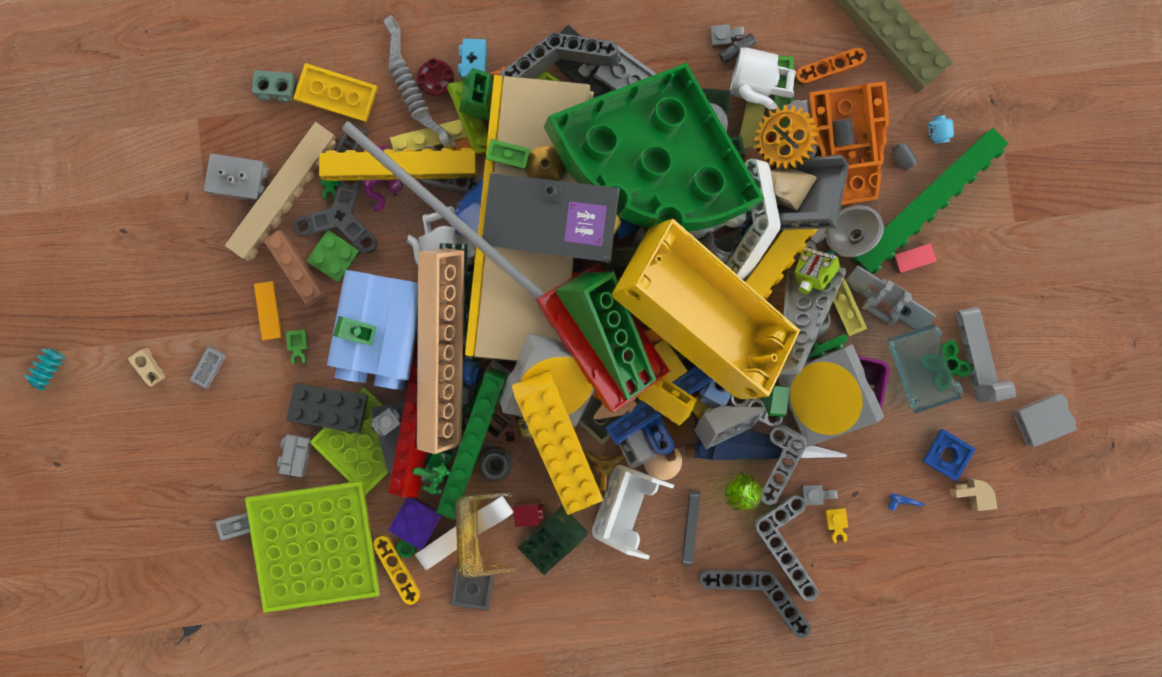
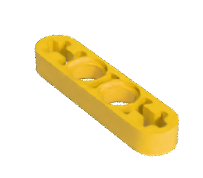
M387 535L379 536L374 541V549L402 600L408 605L415 604L420 598L419 588L403 559L398 555L392 539ZM380 539L382 541H387L388 544L386 545V549L388 551L390 549H392L393 551L388 553L385 557L383 556V554L386 552L384 547H379V544L381 543ZM389 556L397 558L398 563L396 566L393 567L387 563ZM404 573L407 576V581L399 583L396 579L397 574ZM409 583H411L412 585L408 587L410 592L416 593V595L414 596V600L412 598H407V589H405L404 591L402 590V588L407 586Z

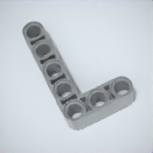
M972 307L957 311L956 317L966 359L973 369L970 375L977 400L979 402H998L1014 398L1016 391L1013 383L1010 380L998 381L980 309Z
M790 495L757 517L754 521V529L797 593L804 600L813 601L818 596V589L778 531L781 526L801 514L806 508V502L802 497ZM798 499L800 505L798 508L793 509L791 503L793 500ZM778 510L784 512V516L780 520L775 518ZM767 521V529L761 531L759 529L760 523ZM778 537V545L772 547L770 545L771 539ZM784 554H789V561L782 563L781 557ZM795 570H800V577L797 579H793V572ZM807 586H811V593L808 595H804V588Z

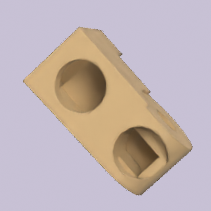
M149 348L141 349L128 358L129 362L149 386L152 387L165 378L164 372L157 365Z

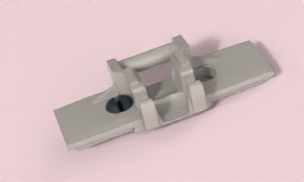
M858 265L845 279L851 289L867 298L861 309L867 310L885 321L889 327L900 319L921 332L936 318L933 312L912 300L911 293L890 280L886 281L885 279L877 278ZM868 286H875L878 290L873 291ZM881 301L892 308L890 315L875 306Z

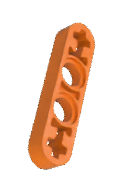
M854 48L802 66L796 72L795 81L802 86L859 67L866 60V52L862 48ZM855 53H856L857 56H859V55L861 56V58L859 59V61H858L857 59H853V60H851V61L849 62V60H848V59L853 58V56L855 55ZM836 59L843 60V68L835 66L834 62ZM817 66H825L827 72L825 74H819L817 72ZM811 71L813 72V74L809 75L806 78V80L804 78H800L802 72L804 74H808Z

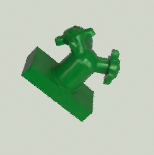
M445 450L436 454L430 453L424 469L417 467L413 470V474L422 476L421 481L431 483L430 487H423L430 494L442 493V490L437 488L439 483L444 480V476L451 474L450 471H447V465L452 457V451Z

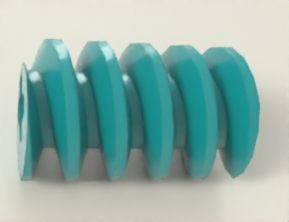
M41 348L40 350L44 353V356L37 355L36 357L40 362H32L36 368H28L32 374H24L30 385L42 391L46 390L44 385L50 384L49 379L54 378L53 372L58 371L57 366L63 364L61 359H66L64 354L51 348Z

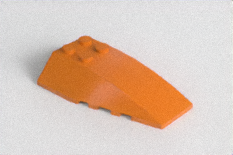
M886 81L809 92L811 118L815 120L812 125L818 127L813 132L819 135L815 139L822 157L840 155L844 157L849 165L841 205L877 200L879 198L882 176L881 168L884 162V147L887 141L886 132L887 127H889ZM852 118L855 143L835 146L832 121Z

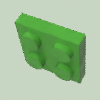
M327 230L307 259V262L340 283L344 277L345 270L351 267L361 251Z

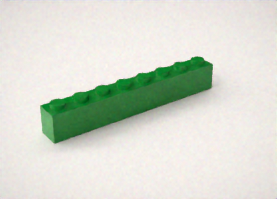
M489 367L485 373L452 466L451 474L441 497L437 514L454 520L460 510L496 410L499 396L508 376L506 372Z

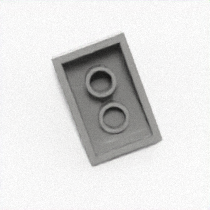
M719 406L715 409L711 407L702 413L703 416L697 421L698 424L694 431L704 447L708 449L754 427L765 410L763 407Z

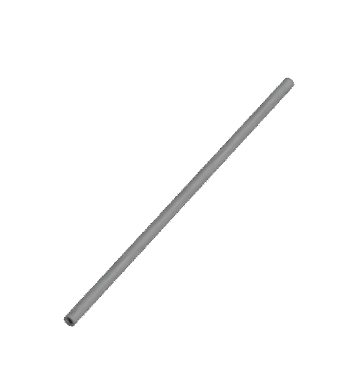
M349 121L342 127L344 132L534 298L537 299L545 294Z

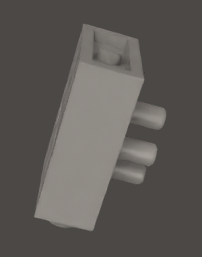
M210 153L204 191L211 195L257 202L266 190L265 182L269 178L270 169L263 161Z

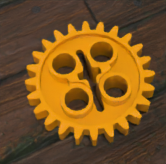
M784 105L782 111L777 106L776 113L769 110L770 117L763 115L762 117L765 122H758L761 129L755 130L759 134L758 137L754 138L756 142H759L755 148L761 149L759 153L764 156L765 162L769 161V165L772 167L776 163V167L780 169L783 164L784 168L788 170L789 164L796 168V162L798 161L803 165L802 158L810 159L807 153H814L812 145H818L813 140V138L819 137L818 133L813 132L818 129L816 125H812L815 120L809 118L810 114L808 112L803 114L801 107L796 112L794 105H792L790 110L787 105ZM789 119L790 125L782 128L783 121ZM774 126L781 129L799 148L795 149L774 129ZM799 132H804L803 139L796 140V135ZM773 134H776V140L772 143H769V137ZM785 147H790L791 149L788 155H782V150Z

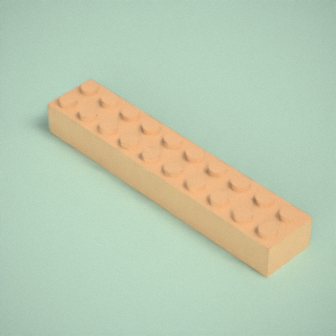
M447 248L418 251L417 449L433 454L460 446L462 439L464 251Z

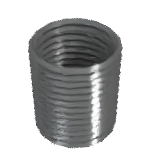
M852 118L832 121L835 146L855 143Z

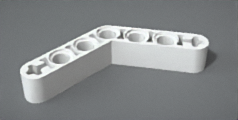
M753 158L748 159L745 165L765 199L755 209L751 210L753 224L726 264L743 281L747 280L780 230V219L769 164Z
M501 496L417 552L415 556L426 571L475 536L503 521L514 512L504 497Z

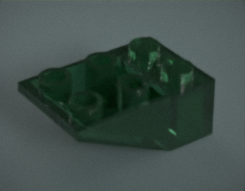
M561 505L517 548L545 575L577 547L589 532L571 514L567 515L563 505Z

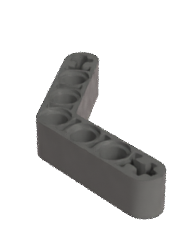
M552 33L505 68L500 76L503 79L504 76L535 79L559 59L614 67L621 61V56L617 44L613 41Z
M705 568L698 573V581L706 589L762 590L797 637L805 638L810 634L811 627L775 576L768 570ZM707 574H709L711 578H717L718 583L715 579H709L708 583H706L703 578H706ZM724 575H731L729 583L725 584L722 582ZM744 575H750L751 577L747 584H743L741 581ZM764 575L770 576L767 584L761 583V578ZM781 591V597L778 600H774V592ZM792 607V614L789 616L784 615L785 609ZM797 620L803 629L800 631L793 621Z

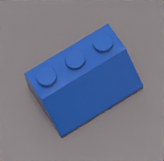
M483 180L464 194L463 199L459 200L458 208L455 211V215L477 234ZM455 229V235L463 236L457 229Z

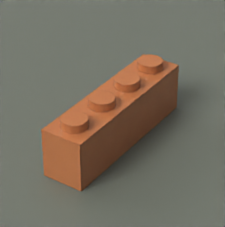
M278 230L263 240L306 305L312 306L327 296L286 233Z

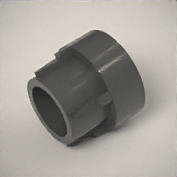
M501 448L488 450L480 460L481 473L491 481L504 480L513 469L511 455ZM494 459L500 460L502 463L501 469H493L491 462Z

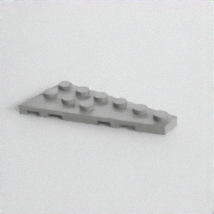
M840 268L823 290L811 288L807 295L798 290L800 284L797 282L795 270H787L783 316L794 324L800 332L780 374L801 373L846 274L845 268Z

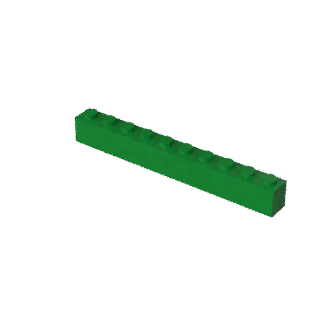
M993 127L986 131L884 227L883 235L873 249L850 259L856 266L858 265L872 274L878 272L882 268L880 264L884 260L889 261L896 255L894 251L898 247L903 248L909 242L908 238L912 234L914 236L923 229L922 225L926 221L929 223L937 216L935 212L939 209H945L951 203L949 201L950 198L960 195L965 190L963 186L966 183L970 185L978 178L976 174L980 170L984 172L992 165L990 161L994 157L998 159L1006 152L1004 148L1009 143Z

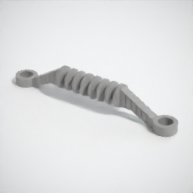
M393 16L386 17L384 23L391 33L388 69L393 73V79H396L395 84L399 86V92H403L401 96L406 99L404 103L409 105L408 111L412 112V119L419 121L438 133L445 148H456L455 141L450 133L432 120L428 107H424L425 101L421 100L422 95L417 94L419 88L415 87L416 82L412 80V74H408L410 69L406 67L407 63L400 54L401 29Z

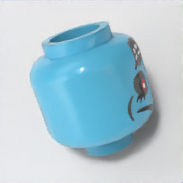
M945 115L933 117L934 121H930L927 124L929 140L934 141V144L950 142V138L954 136L953 120L950 118L946 119Z

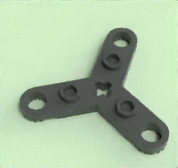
M346 180L340 181L332 208L298 217L294 222V230L302 236L339 228L364 253H371L377 247L376 238L352 215L361 180H356L352 185H348ZM340 211L342 214H345L343 221L336 218ZM302 221H307L309 225L305 231L299 229V224ZM370 238L372 240L370 248L362 246L364 239Z

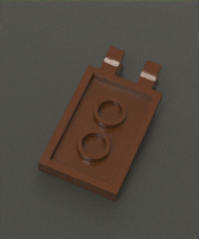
M692 412L680 426L672 422L665 415H660L674 442L672 452L667 454L668 462L676 461L674 450L676 448L685 447L687 458L695 457L693 443L698 442L694 431L695 425ZM666 441L662 445L663 448L667 447Z

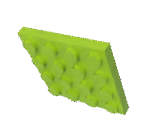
M364 387L359 394L368 395L369 398L361 434L323 428L310 443L349 482L363 480L366 496L388 474L378 433L371 425L374 419L371 408L383 406V404Z

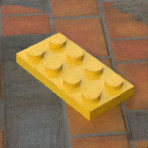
M305 63L293 99L367 123L378 87Z

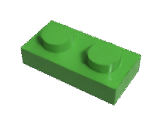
M491 139L486 160L526 170L531 150Z

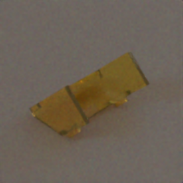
M511 492L470 493L457 500V564L460 575L471 578L514 572V567L504 565L484 566L483 557L479 554L477 511L481 507V499L499 498L501 496L511 497Z

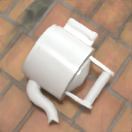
M741 47L736 60L729 95L742 98L747 102L762 104L769 110L776 109L777 105L769 98V95L793 97L796 71L778 66V54ZM780 75L787 76L785 89L776 87Z
M449 206L448 209L455 214L454 208ZM437 212L423 215L425 235L419 237L418 240L410 234L408 235L406 242L413 247L417 265L418 251L439 249L440 243L468 244L467 269L474 266L473 257L476 254V246L465 236L455 235V228L449 226H441L433 231L431 230L430 222L443 218Z

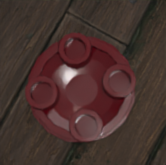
M431 58L420 67L416 80L424 93L431 96H440L448 92L447 86L450 83H454V72L446 62Z

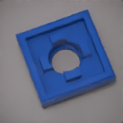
M940 429L922 462L957 482L976 448L946 430ZM945 448L953 451V459L949 462H944L940 456Z

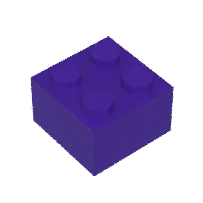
M407 497L388 531L422 550L443 515L437 514V509L417 497Z

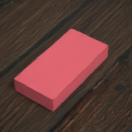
M931 243L896 254L893 257L898 273L937 261Z

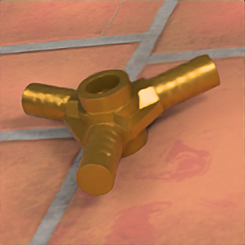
M586 450L584 453L586 459L594 463V467L600 476V490L607 491L608 476L615 469V465L626 458L623 453L613 458L609 456L597 457Z

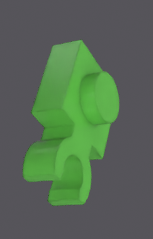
M307 330L286 332L287 351H293L291 363L296 364L298 356L302 358V363H306L307 357L303 350L308 349Z

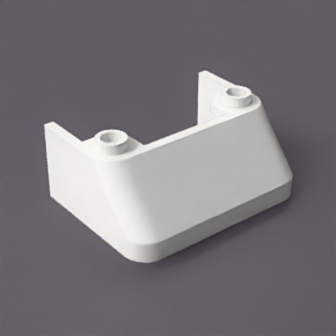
M617 465L611 473L608 489L605 491L603 501L599 507L592 528L593 537L625 554L649 559V555L637 550L640 537L632 529L644 495H654L659 485L673 488L674 484L626 466Z

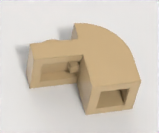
M967 479L968 484H956V488L949 489L950 496L952 497L970 496L972 510L997 509L995 492L984 481Z

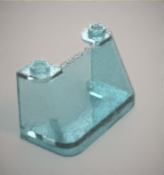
M934 323L886 339L910 407L915 414L962 398L960 394L963 393L960 382H955L940 345V338L943 337L939 326L935 327Z

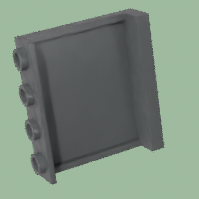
M833 155L829 157L814 156L810 159L802 158L804 164L802 165L798 161L796 162V168L789 164L790 168L814 175L817 179L797 211L777 204L780 230L836 229L849 165L844 157ZM776 163L772 167L773 170L777 168Z

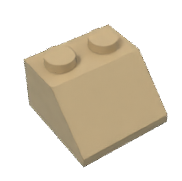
M784 166L770 171L776 203L797 211L817 179L816 176L790 167L786 170Z

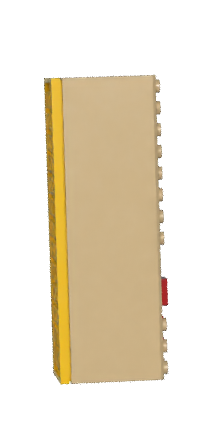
M494 75L486 155L491 139L529 148L531 151L543 145L554 147L544 129L548 116L593 99L594 91H590V85L509 76H504L503 79L502 76ZM485 159L478 235L481 238L484 229L490 173L529 178L526 170ZM543 161L542 166L548 167L549 162ZM566 168L563 177L559 181L577 183ZM477 247L465 355L475 359H494L495 361L517 363L519 353L528 334L555 339L563 343L555 329L549 324L537 304L536 298ZM493 247L544 293L549 292L578 274L573 273L574 257Z

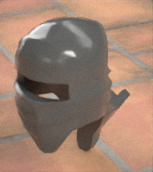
M736 227L732 232L723 235L720 239L713 237L712 231H708L700 243L725 264L742 241V238L739 236L742 234L743 229L742 227Z

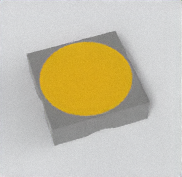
M528 334L519 353L517 364L509 375L499 396L503 413L523 417L511 385L550 370L572 425L576 427L594 392V388L588 383L573 356L563 343L555 339Z
M853 344L804 364L800 374H779L777 378L780 386L789 387L790 389L788 404L801 434L807 439V447L878 423L884 418L877 398L867 383L864 369Z

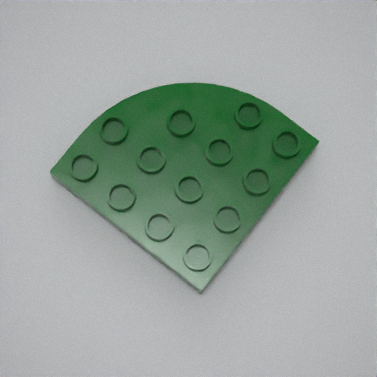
M687 63L549 115L544 125V129L563 164L577 183L620 188L616 214L618 217L631 223L650 228L659 223L674 219L686 231H697L722 224L751 211L765 199Z

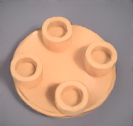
M677 448L674 449L676 461L668 462L667 455L658 454L649 462L644 463L647 473L661 480H668L676 476L682 465V457Z

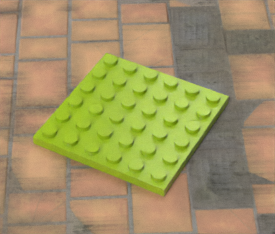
M363 480L245 498L263 613L380 596Z

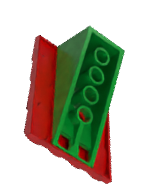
M595 263L535 300L551 327L555 329L564 346L573 356L588 383L594 388L603 405L609 412H615L671 371L634 315L613 298L612 293L618 284L615 273L604 272L600 264Z

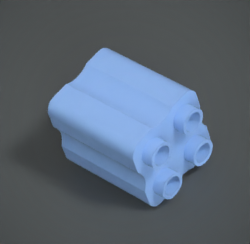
M345 270L334 330L338 316L377 327L371 346L332 335L327 366L336 367L334 376L336 379L366 383L367 375L371 373L376 374L375 386L404 390L405 382L410 377L416 339L418 338V283Z

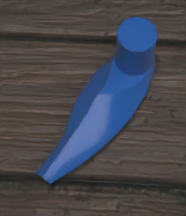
M889 495L892 500L888 508L895 511L899 503L925 506L920 501L902 495Z

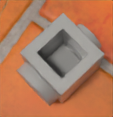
M390 407L374 418L371 425L380 436H385L401 424L400 419L402 417L396 409L392 410Z

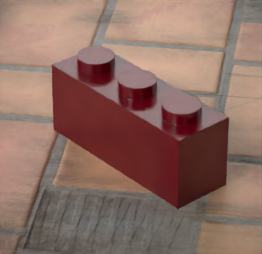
M540 500L517 501L513 507L515 527L537 526L544 518V504H540Z

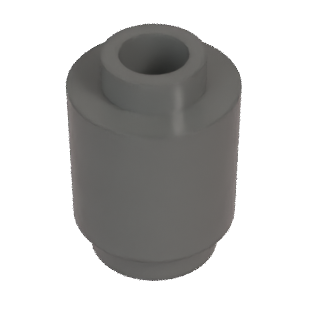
M900 142L892 148L893 153L890 155L900 169L903 168L904 171H907L918 163L917 157L907 143L903 145Z

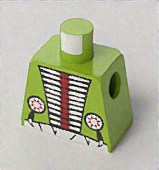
M805 247L801 252L795 270L797 282L800 284L798 290L806 295L809 294L811 288L823 290L840 269L838 257Z

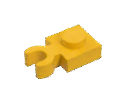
M846 508L825 510L827 529L833 530L831 534L832 542L837 543L836 537L839 534L842 535V540L846 542L847 535L843 532V528H848Z

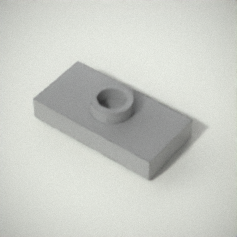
M208 346L190 381L205 389H209L227 355Z

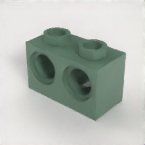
M254 70L252 93L261 101H270V99H277L278 102L288 103L289 100L295 101L293 97L296 91L297 78L292 73ZM265 83L269 84L267 89L261 90ZM283 85H287V89L280 92V88Z

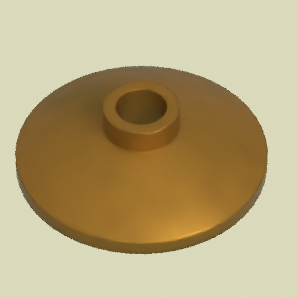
M543 145L533 149L530 152L526 167L529 178L561 180L566 167L555 147ZM548 161L549 166L543 167L542 162Z

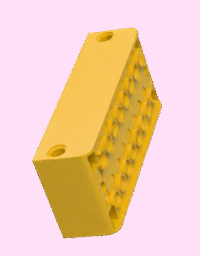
M674 219L648 228L612 293L616 301L727 392L739 399L769 397L800 332L794 324Z

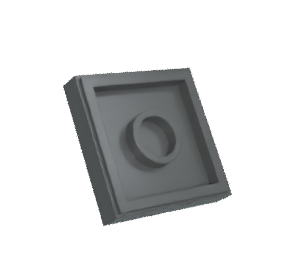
M457 565L450 605L489 611L495 571Z

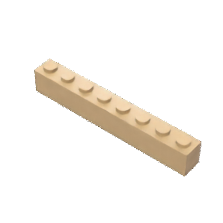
M315 122L225 246L247 261L253 259L258 254L260 245L265 243L263 240L268 238L271 230L280 224L282 215L291 209L293 200L302 194L304 185L313 179L314 172L319 166V153L334 150L337 145V137Z

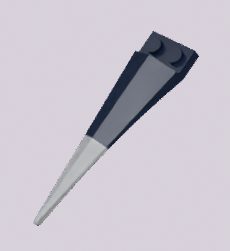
M695 419V427L698 424V419ZM746 430L708 449L704 447L697 435L698 442L693 443L695 457L692 458L709 460L779 459L784 449L775 445L771 441L770 435ZM793 441V446L799 449L802 448V443ZM811 445L806 447L801 458L846 457L847 455Z

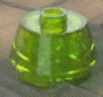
M738 473L735 481H730L726 488L725 496L728 497V502L726 503L734 510L752 511L759 505L762 499L763 488L751 474Z

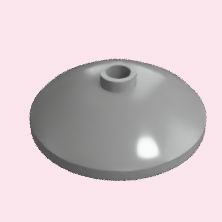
M868 206L848 207L840 211L837 228L826 229L827 244L833 252L844 257H855L865 254L878 244L883 235L884 224L882 218L876 210Z

